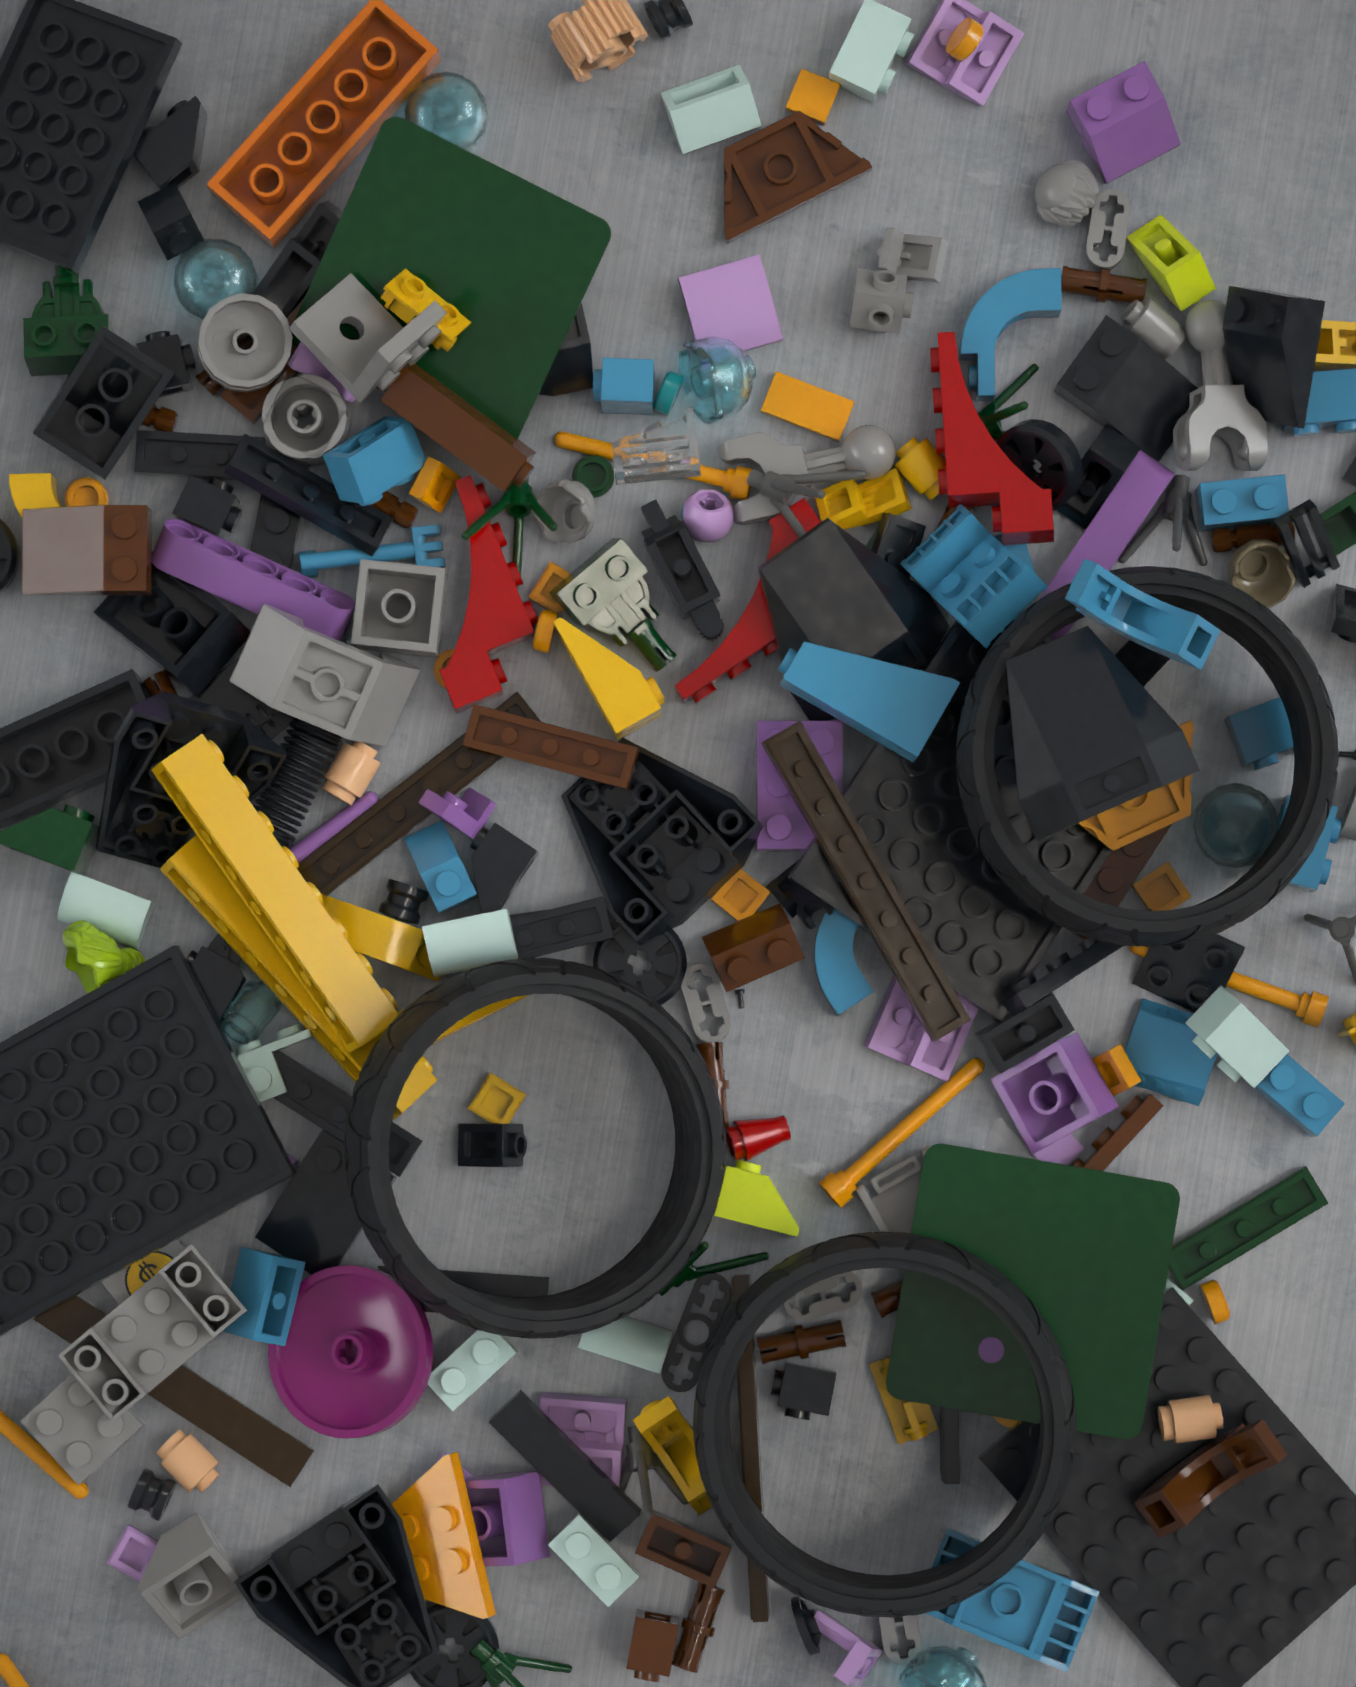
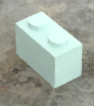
M864 0L829 72V80L841 84L840 88L874 103L879 92L886 95L896 75V71L890 68L897 55L905 57L915 35L909 32L911 18L873 0Z
M1222 986L1185 1023L1197 1034L1192 1042L1210 1059L1217 1054L1222 1059L1217 1066L1235 1083L1242 1077L1255 1088L1289 1052L1240 1001Z
M477 1330L430 1373L427 1384L453 1412L512 1358L518 1350L505 1336Z
M579 1512L548 1543V1546L607 1607L639 1578L640 1572Z

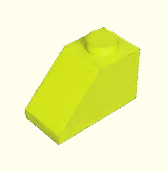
M1162 215L1157 216L1126 237L1128 243L1160 291L1180 311L1199 302L1204 296L1216 289L1201 253Z
M737 1159L735 1168L726 1166L714 1216L798 1237L800 1228L769 1176L760 1174L761 1165Z

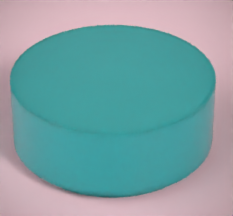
M673 371L667 372L653 405L654 410L665 415L670 414L681 389L684 376Z

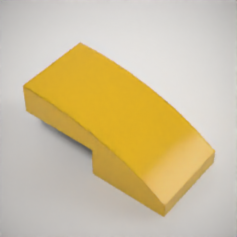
M897 468L889 470L879 478L870 479L860 484H857L854 479L840 481L822 489L825 492L824 498H815L821 521L829 518L842 529L881 521L884 512L899 515L912 509L903 476Z

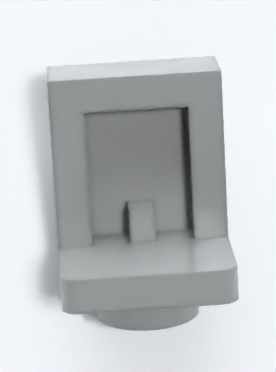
M887 227L884 239L881 240L878 246L879 269L908 275L907 280L941 283L949 242L941 237L903 234L896 228Z

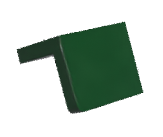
M1356 492L1320 514L1336 556L1356 544Z

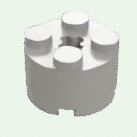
M303 374L279 382L270 390L262 407L263 428L272 447L276 452L297 464L323 465L325 464L323 455L348 439L350 415L347 406L336 387L319 376ZM309 412H312L315 424L313 426L306 425L304 429H301V425L297 420L298 416L306 417Z

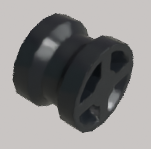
M648 0L644 3L647 15L663 41L670 38L672 31L677 28L686 29L693 25L683 0Z
M389 879L386 886L389 892L387 899L380 903L378 911L418 925L421 918L418 911L421 903L427 900L429 892Z
M145 1468L133 1490L128 1508L134 1511L143 1509L149 1512L151 1518L160 1521L170 1502L177 1482L172 1479L161 1480L156 1478L153 1471Z

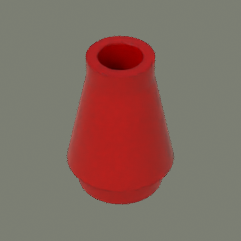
M784 1115L775 1118L733 1121V1126L725 1128L727 1146L734 1161L743 1158L747 1162L781 1142L791 1139L790 1129Z

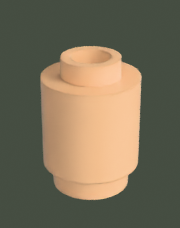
M355 741L352 746L344 742L324 776L327 781L322 789L352 806L356 797L361 799L381 765L380 762L374 759L378 752L363 742Z
M1210 1395L1170 1400L1167 1405L1158 1406V1422L1163 1441L1173 1440L1174 1444L1212 1439L1216 1438V1429L1223 1428L1220 1403H1212Z
M181 1429L173 1434L156 1452L163 1460L160 1465L188 1493L192 1492L195 1488L201 1493L204 1492L220 1475L215 1470L220 1462L192 1434L187 1436Z

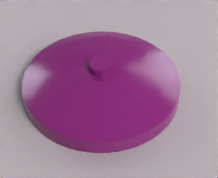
M343 1265L318 1271L300 1283L286 1345L281 1346L268 1343V1362L271 1378L281 1401L290 1413L302 1424L320 1434L350 1439L369 1437L382 1433L398 1424L413 1410L427 1386L433 1362V1341L426 1314L412 1293L392 1275L381 1270L366 1266Z

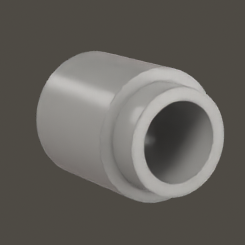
M1146 298L1142 302L1134 300L1121 317V320L1124 321L1123 327L1144 341L1163 359L1170 357L1185 338V332L1180 329V322L1150 298Z

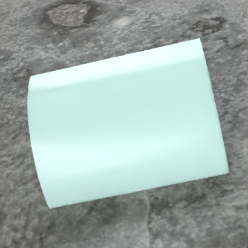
M740 65L660 93L682 154L762 126L750 84Z
M71 871L62 895L57 918L59 922L69 926L76 921H87L95 926L98 931H103L109 937L115 939L117 944L138 951L156 903Z
M508 909L422 926L434 977L467 971L497 961L518 959Z
M626 1316L604 1327L582 1333L578 1348L660 1374L673 1331Z

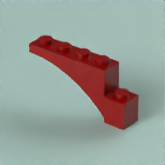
M955 332L937 333L938 347L930 348L931 373H940L941 387L932 388L934 413H943L944 428L935 429L937 454H945L946 469H938L939 495L948 494L949 508H957L960 504L964 507L1000 505L992 507L993 532H1002V545L1054 542L1051 489H1042L1031 481L1009 460L993 440L977 414L965 386L958 361Z
M471 475L455 481L465 513L467 527L486 512V508L492 506L483 483L475 485ZM488 522L482 529L470 537L471 578L465 619L448 666L439 670L456 713L473 707V704L479 705L503 695L500 684L508 682L499 658L491 661L489 655L533 638L535 634L532 626L538 623V618L531 601L528 600L522 603L516 588L523 585V581L515 562L506 563L501 551L502 547L507 546V542L499 522L493 524Z
M805 498L789 507L806 532L821 523ZM781 513L769 520L768 527L773 534L766 561L799 538ZM761 578L753 597L738 623L721 645L697 669L674 685L675 691L683 703L693 699L695 704H698L717 691L713 684L726 675L732 681L752 667L749 660L762 651L766 657L778 651Z

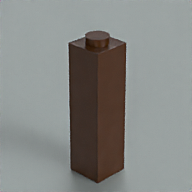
M407 364L401 369V374L390 385L380 401L503 492L514 484L518 487L523 485L534 469V466L529 463L536 454L534 450L513 437L418 365L413 364L410 366Z

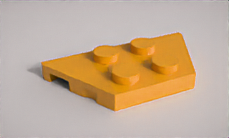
M1189 720L1178 726L1182 729L1192 751L1194 725ZM1192 774L1081 821L1078 824L1111 851L1117 850L1191 815L1192 794L1190 790Z
M454 1452L443 1456L395 1500L392 1505L403 1520L424 1599L485 1619L496 1615L459 1453Z

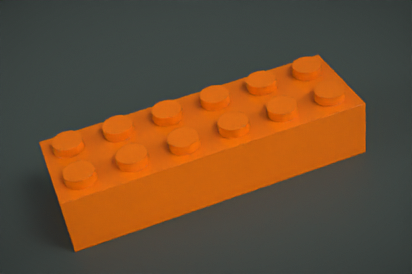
M370 0L209 180L207 187L210 193L275 249L375 137L384 121L391 118L439 65L441 62L439 49L382 0Z

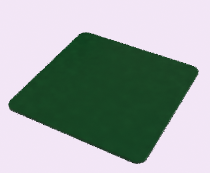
M392 117L384 121L380 127L295 320L352 273L404 328L407 323L385 307L386 302L381 299V296L385 291L383 289L385 285L406 268L414 276L422 279L431 290L447 303L455 306L463 316L471 321V324L456 337V343L448 352L443 348L437 350L433 344L428 345L429 350L415 364L518 439L611 240V228L601 217L404 118ZM348 323L340 324V331L345 338L349 340H358L360 338L355 326ZM292 333V342L298 347L301 341Z
M942 1143L932 1145L925 1152L911 1234L932 1237L948 1242L977 1255L1006 1275L1035 1304L1058 1341L1069 1370L1075 1398L1076 1431L1119 1439H1131L1139 1434L1144 1420L1180 1204L1178 1190L1172 1184L1162 1181ZM904 1270L886 1376L888 1392L900 1400L1040 1424L1039 1394L1033 1370L1021 1345L1003 1321L979 1299L962 1288L938 1277ZM985 1338H997L1004 1346V1355L996 1363H987L979 1356L978 1347Z

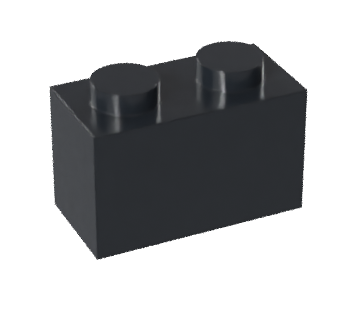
M1051 992L1015 1016H1011L1009 1013L1002 1021H995L975 1033L994 1068L1001 1074L1075 1029L1054 993Z

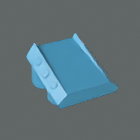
M1142 998L1124 1049L1141 1079V1082L1134 1086L1166 1095L1177 1101H1184L1199 1106L1205 1094L1217 1054L1210 1059L1192 1042L1197 1034L1185 1023L1193 1014Z

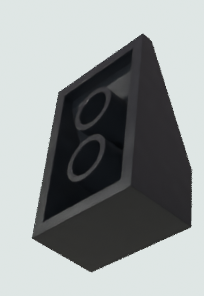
M1229 286L1222 329L1233 385H1244L1246 400L1259 411L1265 421L1304 428L1325 301L1269 290Z
M1106 315L1059 380L1054 393L1101 426L1109 425L1140 446L1141 451L1159 462L1173 443V429L1177 421L1189 409V393L1198 388L1144 341Z
M102 325L33 429V434L106 480L175 372Z
M153 563L151 565V595H108L93 612L195 697L200 695L250 634L249 629L232 611L203 589L163 572Z
M325 1130L321 1131L296 1169L297 1174L292 1176L255 1236L256 1239L282 1256L306 1262L304 1270L311 1275L326 1268L339 1266L363 1230L348 1188L347 1171L344 1161V1142ZM390 1173L391 1185H393L397 1177Z

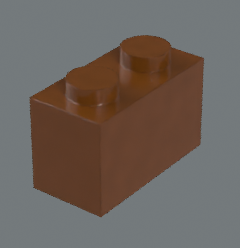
M780 903L702 937L726 993L805 959L791 923Z
M653 1510V1517L649 1518L635 1554L715 1588L731 1552L732 1544Z
M637 1609L626 1669L634 1670V1678L659 1682L660 1675L669 1677L679 1627V1617Z

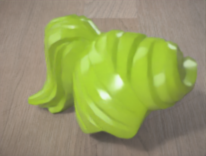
M84 920L74 922L62 933L63 945L68 950L65 967L68 970L77 972L87 994L147 961L139 951L133 948L119 949L115 939L109 937L103 931H98L95 926Z

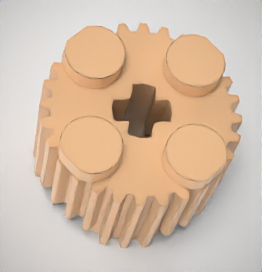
M582 0L584 6L582 5L578 10L573 11L572 14L568 11L561 13L548 24L552 31L551 40L578 82L583 83L591 79L590 72L594 69L597 70L606 66L609 70L618 68L636 53L632 47L635 45V42L638 40L643 42L649 36L627 0Z

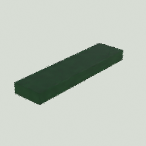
M1304 1166L1174 1244L1171 1252L1169 1272L1178 1287L1183 1291L1327 1205L1328 1201L1307 1166Z

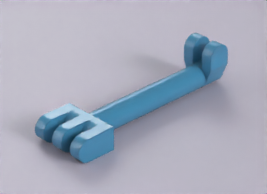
M440 525L411 527L412 541L379 545V548L372 557L357 548L318 553L315 550L298 552L300 574L314 578L318 576L319 569L360 565V559L385 562L414 558L415 565L444 568L446 567L445 558L428 559L427 553L443 551L442 541L425 543L426 536L441 534Z

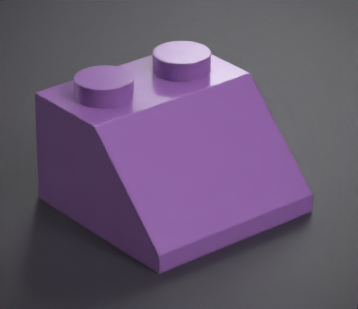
M1145 61L1069 101L1066 112L1105 184L1114 181L1181 144L1165 97Z
M1078 1032L1056 1041L990 1079L1031 1154L1044 1149L1119 1107Z
M538 1471L505 1472L465 1479L466 1488L470 1489L468 1496L485 1566H516L550 1557L541 1480Z

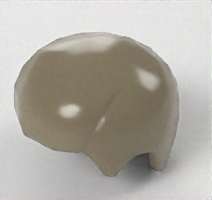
M1268 539L1250 540L1236 549L1228 565L1230 585L1246 592L1267 608H1272L1287 598L1295 584L1296 578L1291 570L1290 557L1287 552L1278 546L1277 543Z

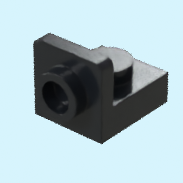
M458 1124V1166H523V1157L527 1150V1140L524 1135L523 1124Z

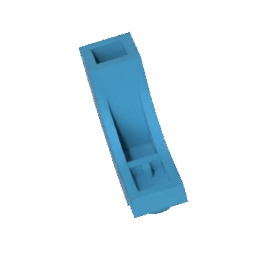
M1061 268L1031 269L1013 274L991 287L972 309L961 337L958 361H975V365H968V391H976V402H993L995 398V344L1000 334L1011 324L1023 319L1059 318L1062 311Z
M1087 559L1083 560L1065 597L1067 601L1077 607L1076 611L1105 628L1154 652L1202 670L1221 631L1199 615L1158 600L1127 584L1098 563Z
M833 910L830 916L825 912L818 927L814 944V967L820 989L835 1015L838 1016L874 991L861 973L854 958L853 940L858 926Z

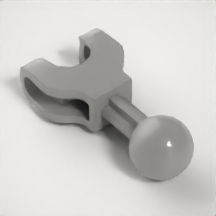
M1205 300L1198 303L1189 311L1185 320L1184 330L1186 338L1196 350L1201 352L1203 386L1189 393V409L1179 418L1173 429L1176 463L1183 471H1196L1201 468L1209 459L1211 437L1214 435L1221 437L1230 446L1234 465L1244 471H1258L1267 460L1266 421L1259 411L1246 400L1244 385H1229L1226 345L1222 329L1226 303L1218 300Z
M864 425L854 429L848 434L842 446L804 454L802 444L787 446L781 444L773 436L762 432L726 440L717 448L719 458L730 465L752 463L766 474L768 471H773L780 475H801L864 470L866 477L862 479L867 480L876 479L886 474L891 469L896 457V447L892 437L884 429L874 425ZM808 483V484H798V485H803V486L811 487V483ZM759 492L749 499L739 501L734 506V523L750 525L766 522L781 512L770 502L771 498L761 495ZM791 494L789 500L787 501L788 507L791 506L793 499L798 494Z

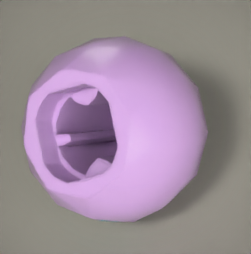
M699 490L685 500L681 508V521H683L692 538L699 542H715L723 538L730 531L734 522L733 507L729 500L718 491Z

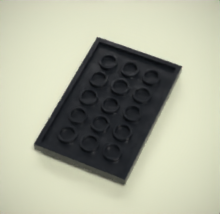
M27 0L0 59V244L79 274L182 46V43L177 38L75 0Z

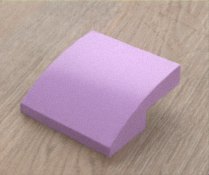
M940 0L904 64L953 93L979 106H983L1024 33L993 12H984L967 0ZM971 17L983 26V36L973 53L967 59L958 61L946 53V45L956 27L965 18Z
M760 254L678 278L702 364L783 341Z
M893 975L863 1046L948 1082L978 1008L958 995L971 1020L939 1040L932 1042Z
M542 1392L540 1396V1409L620 1488L627 1399ZM540 1474L541 1485L552 1486Z

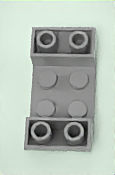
M263 602L229 680L271 708L348 740L386 746L417 679L420 668L383 652L380 653L379 657L319 633L305 627L302 618Z
M191 1244L57 1356L110 1420L114 1422L245 1313L247 1309L196 1247Z

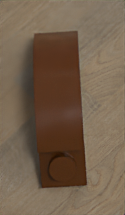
M1263 1419L1246 1427L1242 1423L1184 1459L1156 1481L1134 1504L1158 1538H1161L1187 1526L1209 1503L1237 1483L1278 1464L1287 1455V1452Z

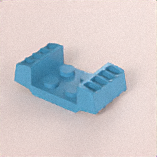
M960 504L900 565L955 620L987 648L990 642L1000 632L1003 633L1005 631L1004 628L1014 618L1019 617L1018 614L1028 605H1031L1032 601L1042 591L1044 592L1048 586L1011 549L1008 550L970 511Z
M947 1528L931 1568L950 1562L967 1553L981 1543V1541L955 1529ZM1022 1559L1006 1575L985 1590L962 1602L940 1610L927 1612L926 1614L1029 1658L1067 1672L1100 1591L1066 1575L1061 1576Z

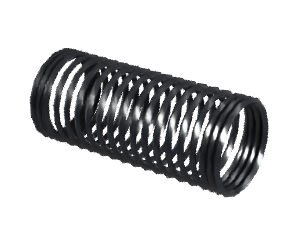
M293 717V721L289 723L293 729L286 730L290 736L283 737L287 743H280L287 756L269 784L270 786L264 790L266 792H262L259 795L263 799H254L255 803L259 806L253 805L257 812H263L272 824L297 834L299 831L296 828L274 817L301 827L302 823L277 810L304 820L305 816L280 803L304 813L309 811L283 796L307 806L312 804L284 788L310 799H315V796L287 781L313 792H318V789L290 774L316 785L322 784L320 781L293 767L322 779L325 777L323 774L296 760L322 771H328L326 767L299 753L325 764H331V761L302 746L328 757H334V754L305 739L337 751L338 749L335 746H340L339 742H342L341 738L344 737ZM273 826L274 832L272 834L281 847L285 846L291 850L292 843L295 842L296 838Z

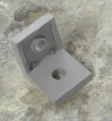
M350 273L297 318L289 330L361 403L377 386L382 391L385 390L401 374L399 371L407 363L412 366L429 350L428 345L442 332L437 326L447 312L434 301L403 328ZM348 323L355 326L360 338L358 340L345 338L340 331V324Z

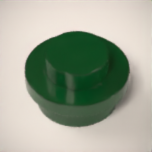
M589 455L580 459L574 466L572 481H579L584 484L593 495V498H598L605 495L612 488L614 470L605 458Z

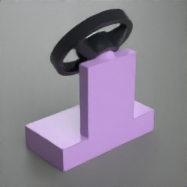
M799 1596L791 1598L794 1618L808 1653L811 1656L820 1653L822 1634L849 1652L834 1676L848 1686L860 1687L884 1650L871 1641H867L827 1612L821 1610L816 1612L814 1609L808 1610L803 1598Z

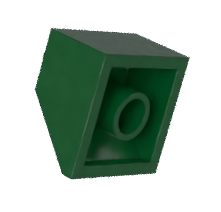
M66 804L63 812L50 808L0 831V844L85 876L96 848L99 826L93 823L94 815Z

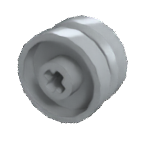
M241 293L223 298L209 309L200 325L197 351L202 368L212 381L230 391L248 393L267 387L279 378L290 358L293 337L289 330L288 319L276 304L259 295ZM249 335L253 339L251 348L247 350L239 348L237 338L244 339Z

